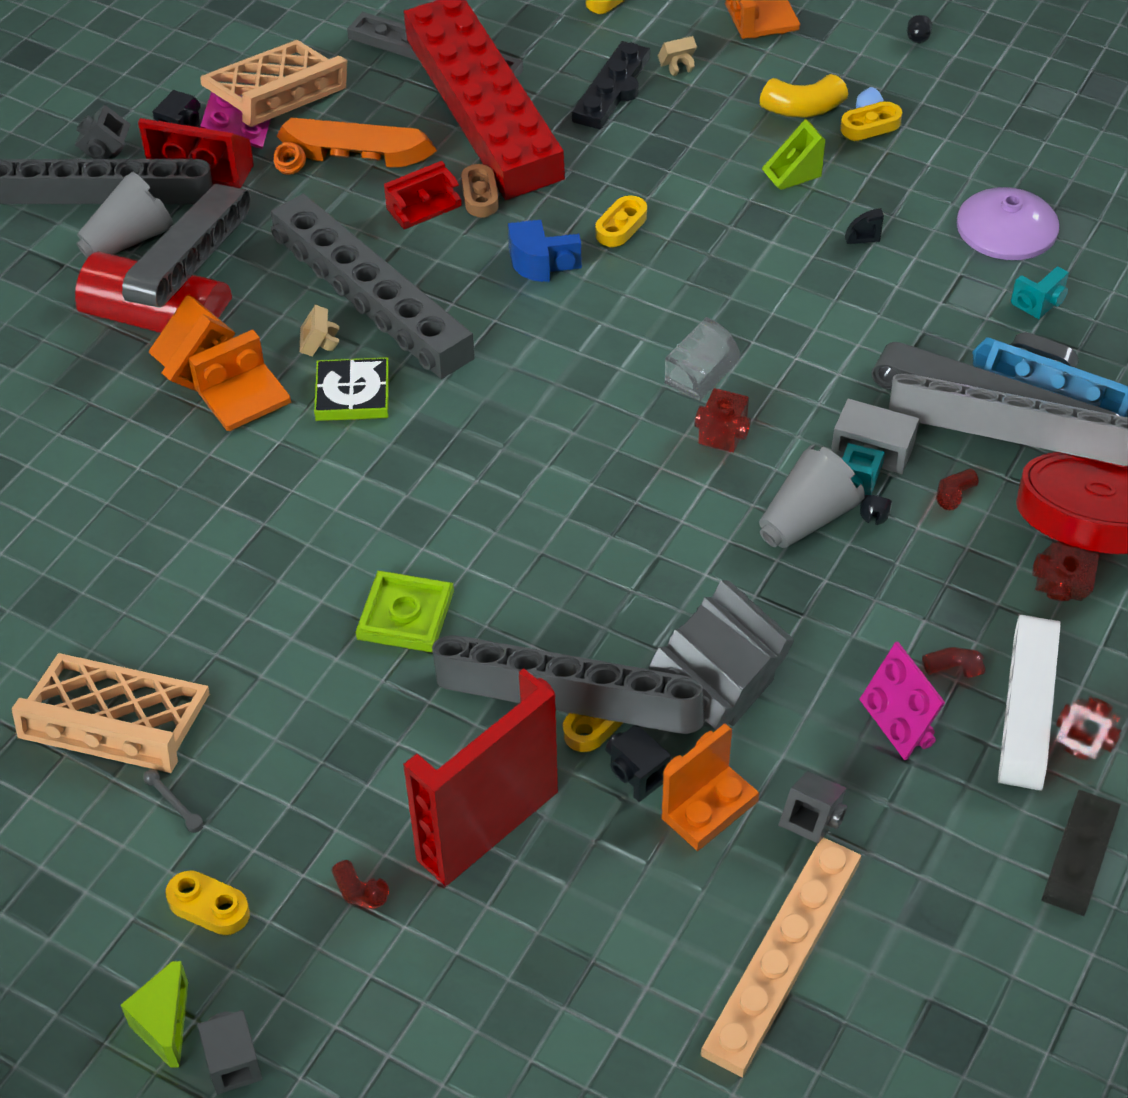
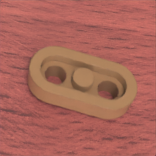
M473 164L466 167L461 173L467 212L479 218H485L494 214L499 207L494 171L484 164Z

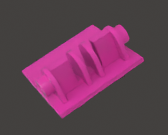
M211 92L200 128L243 136L250 139L251 146L262 149L271 119L250 127L242 122V111Z
M895 642L859 700L901 757L907 760L916 746L920 745L922 749H927L935 743L936 738L933 736L935 730L930 725L945 704V701L900 643Z

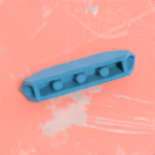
M986 337L972 351L974 367L1073 398L1128 418V386L989 337Z

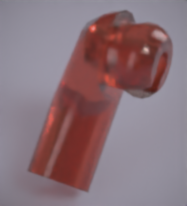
M969 468L940 480L936 501L942 509L949 511L956 509L962 502L961 492L978 485V476L974 469Z
M948 647L922 656L923 666L928 674L961 665L963 667V674L967 678L982 675L986 671L982 661L985 658L978 650Z
M349 860L340 861L332 867V874L345 902L368 909H376L386 903L390 891L386 881L378 878L377 881L374 878H371L368 882L360 881L352 862Z

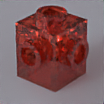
M713 388L706 406H700L695 417L694 426L699 428V444L734 453L739 440H745L750 429L751 418H747L749 397Z
M1060 541L1052 543L1042 554L1038 553L1035 558L1032 575L1037 577L1035 590L1045 592L1048 598L1057 601H1070L1071 599L1082 601L1093 592L1099 554L1081 550Z
M1089 696L1088 701L1081 698L1073 702L1072 706L1066 704L1056 723V726L1061 728L1056 741L1066 745L1065 751L1080 759L1088 760L1090 757L1095 760L1103 755L1105 750L1111 753L1115 748L1122 733L1121 729L1116 728L1121 717L1111 713L1113 706L1101 699ZM1088 719L1099 724L1097 734H1091L1086 730L1085 723Z

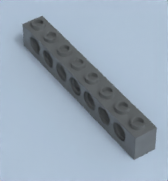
M304 193L271 211L273 223L271 232L274 239L279 244H284L289 248L299 261H304L310 266L317 277L320 279L324 278L331 284L338 295L345 296L351 301L359 313L366 314L372 319L380 331L387 332L393 337L401 349L409 351L426 370L430 369L439 378L443 379L474 360L472 332Z

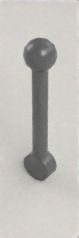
M149 769L144 773V782L149 786H154L185 819L187 830L192 833L199 832L203 828L202 817L199 814H191L160 781L158 771Z

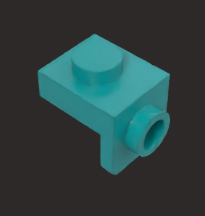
M1057 266L1038 284L1020 275L1014 283L1011 304L1037 319L1042 318L1051 308L1060 306L1065 300L1068 293L1066 283L1069 272Z
M848 443L842 460L855 473L851 480L856 488L862 484L865 495H872L884 463V451Z

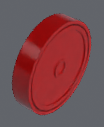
M1061 452L1038 456L1026 464L1022 472L1016 505L1022 517L1031 526L1057 541L1080 549L1108 554H1128V466Z

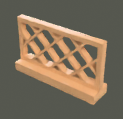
M295 40L202 75L201 85L242 111V122L252 127L346 89L347 60L341 56L328 59L302 42ZM297 52V53L300 54V55H290V54H293V53ZM285 64H289V65H300V66H303V67H299V66H287V65H285ZM243 72H251V73H257V74H248V73H243ZM261 73H263V74H274V75H279V76L261 75ZM220 81H222V82H232V84H230V83H218V82H220ZM237 83L255 84V86H253V85H241V84H237Z
M58 653L28 699L18 698L11 710L17 738L172 773L178 762L177 750L209 696V686ZM63 669L77 671L81 674L62 682L58 679ZM107 678L117 680L118 684L101 690H97L94 684ZM87 686L91 692L72 700L66 694V692ZM142 687L153 688L156 691L137 699L132 691ZM125 694L129 702L107 708L105 700ZM57 695L63 701V703L55 706L41 703L43 700ZM181 695L193 697L191 702L174 707L170 699ZM161 702L166 708V711L146 717L142 710ZM96 703L101 710L95 714L77 711ZM133 712L136 713L139 719L132 723L116 720V718ZM173 721L176 725L173 732L153 728Z

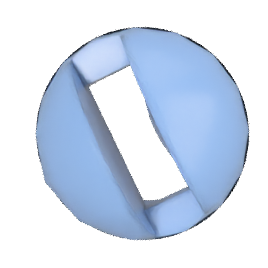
M873 87L862 91L857 96L856 109L884 102L879 91Z

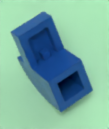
M542 220L508 223L511 262L514 269L521 276L534 281L549 282L550 272L582 268L581 239L579 234L545 237Z

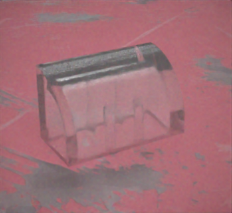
M706 317L666 357L665 384L701 401L740 361V352L731 334L719 323Z

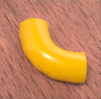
M833 74L826 75L822 80L809 85H792L777 78H772L764 86L759 102L760 106L768 111L786 117L807 118L825 114L838 107L847 99L848 88L840 77Z

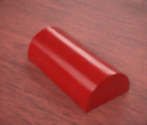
M101 251L94 252L86 259L78 275L75 290L77 311L160 333L187 295L195 298L217 318L220 317L232 299L231 289L228 284L192 275L161 308L125 301L122 295L123 281L126 273L135 265L137 260Z

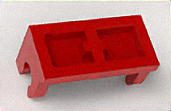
M439 161L385 183L387 211L405 230L461 207V198L453 189L459 186L453 174L445 167V163Z

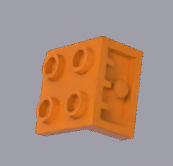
M725 0V5L742 39L772 34H785L800 29V22L788 0Z
M187 295L150 348L149 353L165 366L161 373L167 379L196 391L188 358L232 339L236 333L195 298Z
M253 329L188 358L196 391L227 431L236 429L291 403L290 395L265 365L260 337Z
M723 724L714 732H706L697 741L692 750L683 757L681 755L674 757L667 764L663 772L662 820L696 851L703 848L759 800V792L729 766L732 729L727 724Z

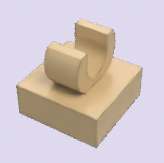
M694 37L664 42L658 54L661 67L669 65L670 73L676 76L679 71L677 63L681 62L685 64L688 73L692 72L695 65L692 56L697 48Z
M314 305L300 327V353L313 357L319 346L324 350L334 351L338 345L339 339L335 335L339 331V326L333 322H328V309Z

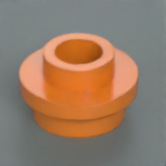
M291 142L282 143L274 152V165L283 174H295L305 165L306 154L298 144ZM290 157H295L291 162L286 163Z

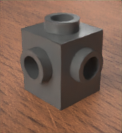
M104 104L92 117L86 115L81 120L76 129L80 133L75 146L93 159H108L110 156L115 158L125 146L124 140L131 124Z

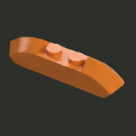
M290 118L281 126L277 134L278 139L282 143L291 142L298 144L304 150L306 158L316 161H324L328 150H330V156L349 158L350 152L362 153V159L381 161V155H384L386 167L394 168L418 163L437 151L427 135L421 130L414 128Z

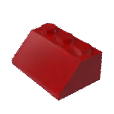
M140 118L138 121L146 159L204 160L210 165L213 185L220 184L241 188L254 166L250 139L243 136Z

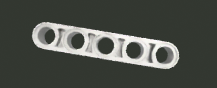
M1018 615L1012 649L998 783L1042 791L1048 761L1060 621Z

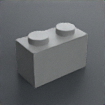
M847 399L834 428L831 451L843 457L848 443L884 451L882 469L903 474L915 445L919 418Z

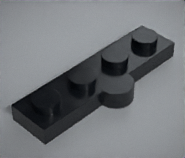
M621 41L573 109L572 122L601 130L620 101L634 100L638 96V80L636 78L650 59V48L632 42Z

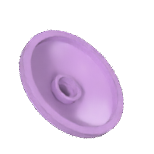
M997 187L978 192L964 201L958 211L957 229L962 239L970 247L984 255L1003 260H1024L1039 256L1053 246L1059 232V220L1054 210L1037 195L1022 189Z

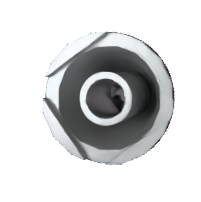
M131 172L123 178L77 233L80 241L76 244L86 258L97 251L114 255L168 231L174 224L164 204L159 198L155 199L148 191L150 189L149 185L136 173Z
M810 445L803 451L759 520L761 527L760 535L770 546L782 548L791 546L857 507L865 498L862 484L856 488L851 480L855 475L851 467L828 448L822 446L816 451L814 450L815 445Z

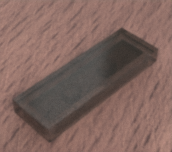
M1078 790L1041 901L1085 916L1121 804Z

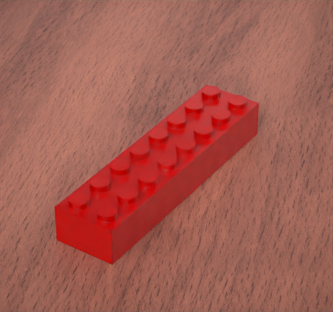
M436 0L405 10L404 19L407 41L482 163L494 171L496 186L504 199L508 200L565 180L564 150L466 0Z

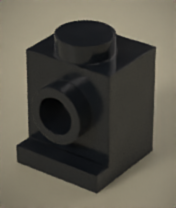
M172 90L152 112L155 121L196 127L200 122L198 111L201 105L195 96Z
M638 725L632 726L624 733L619 732L608 741L605 751L611 756L610 765L613 773L623 783L629 782L634 787L633 797L638 802H641L663 784V772L671 761V754Z

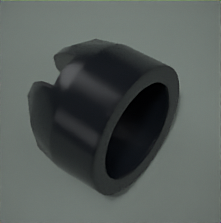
M923 15L912 17L908 21L907 26L909 39L915 43H923L929 39L932 32V21Z
M864 495L865 498L861 501L860 514L863 520L869 523L871 516L876 517L875 525L884 523L890 515L892 501L881 496Z

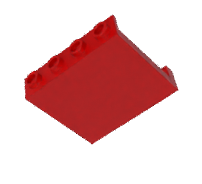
M524 668L519 671L520 703L438 770L432 767L418 753L403 764L416 860L445 887L558 793L556 695L547 681L542 678L536 679Z

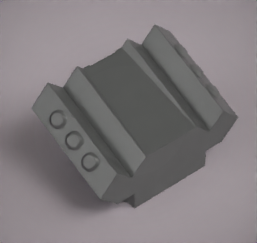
M721 580L713 596L704 597L701 605L688 621L681 625L679 629L674 630L667 646L658 647L648 668L654 671L688 676L700 681L703 686L704 720L716 730L723 724L734 726L772 683L775 670L784 661L794 639L733 583L728 580Z

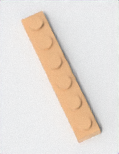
M824 837L817 844L702 1046L701 1057L743 1078L860 865L861 854Z

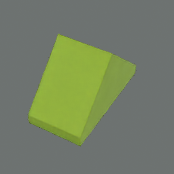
M804 119L763 166L762 170L777 188L781 190L822 177L826 140L808 120Z
M181 961L169 963L121 1004L129 1027L170 1068L180 1067L188 992V980Z

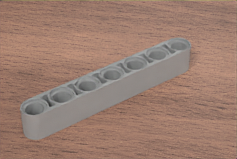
M896 374L893 376L889 410L919 418V423L1128 466L1127 417L914 374Z

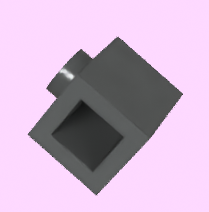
M807 771L791 787L778 826L819 843L831 828L837 830L840 827L847 811V805L842 804L847 788Z
M244 1010L234 1013L221 1012L212 1016L208 1021L197 1024L209 1073L217 1095L263 1080Z

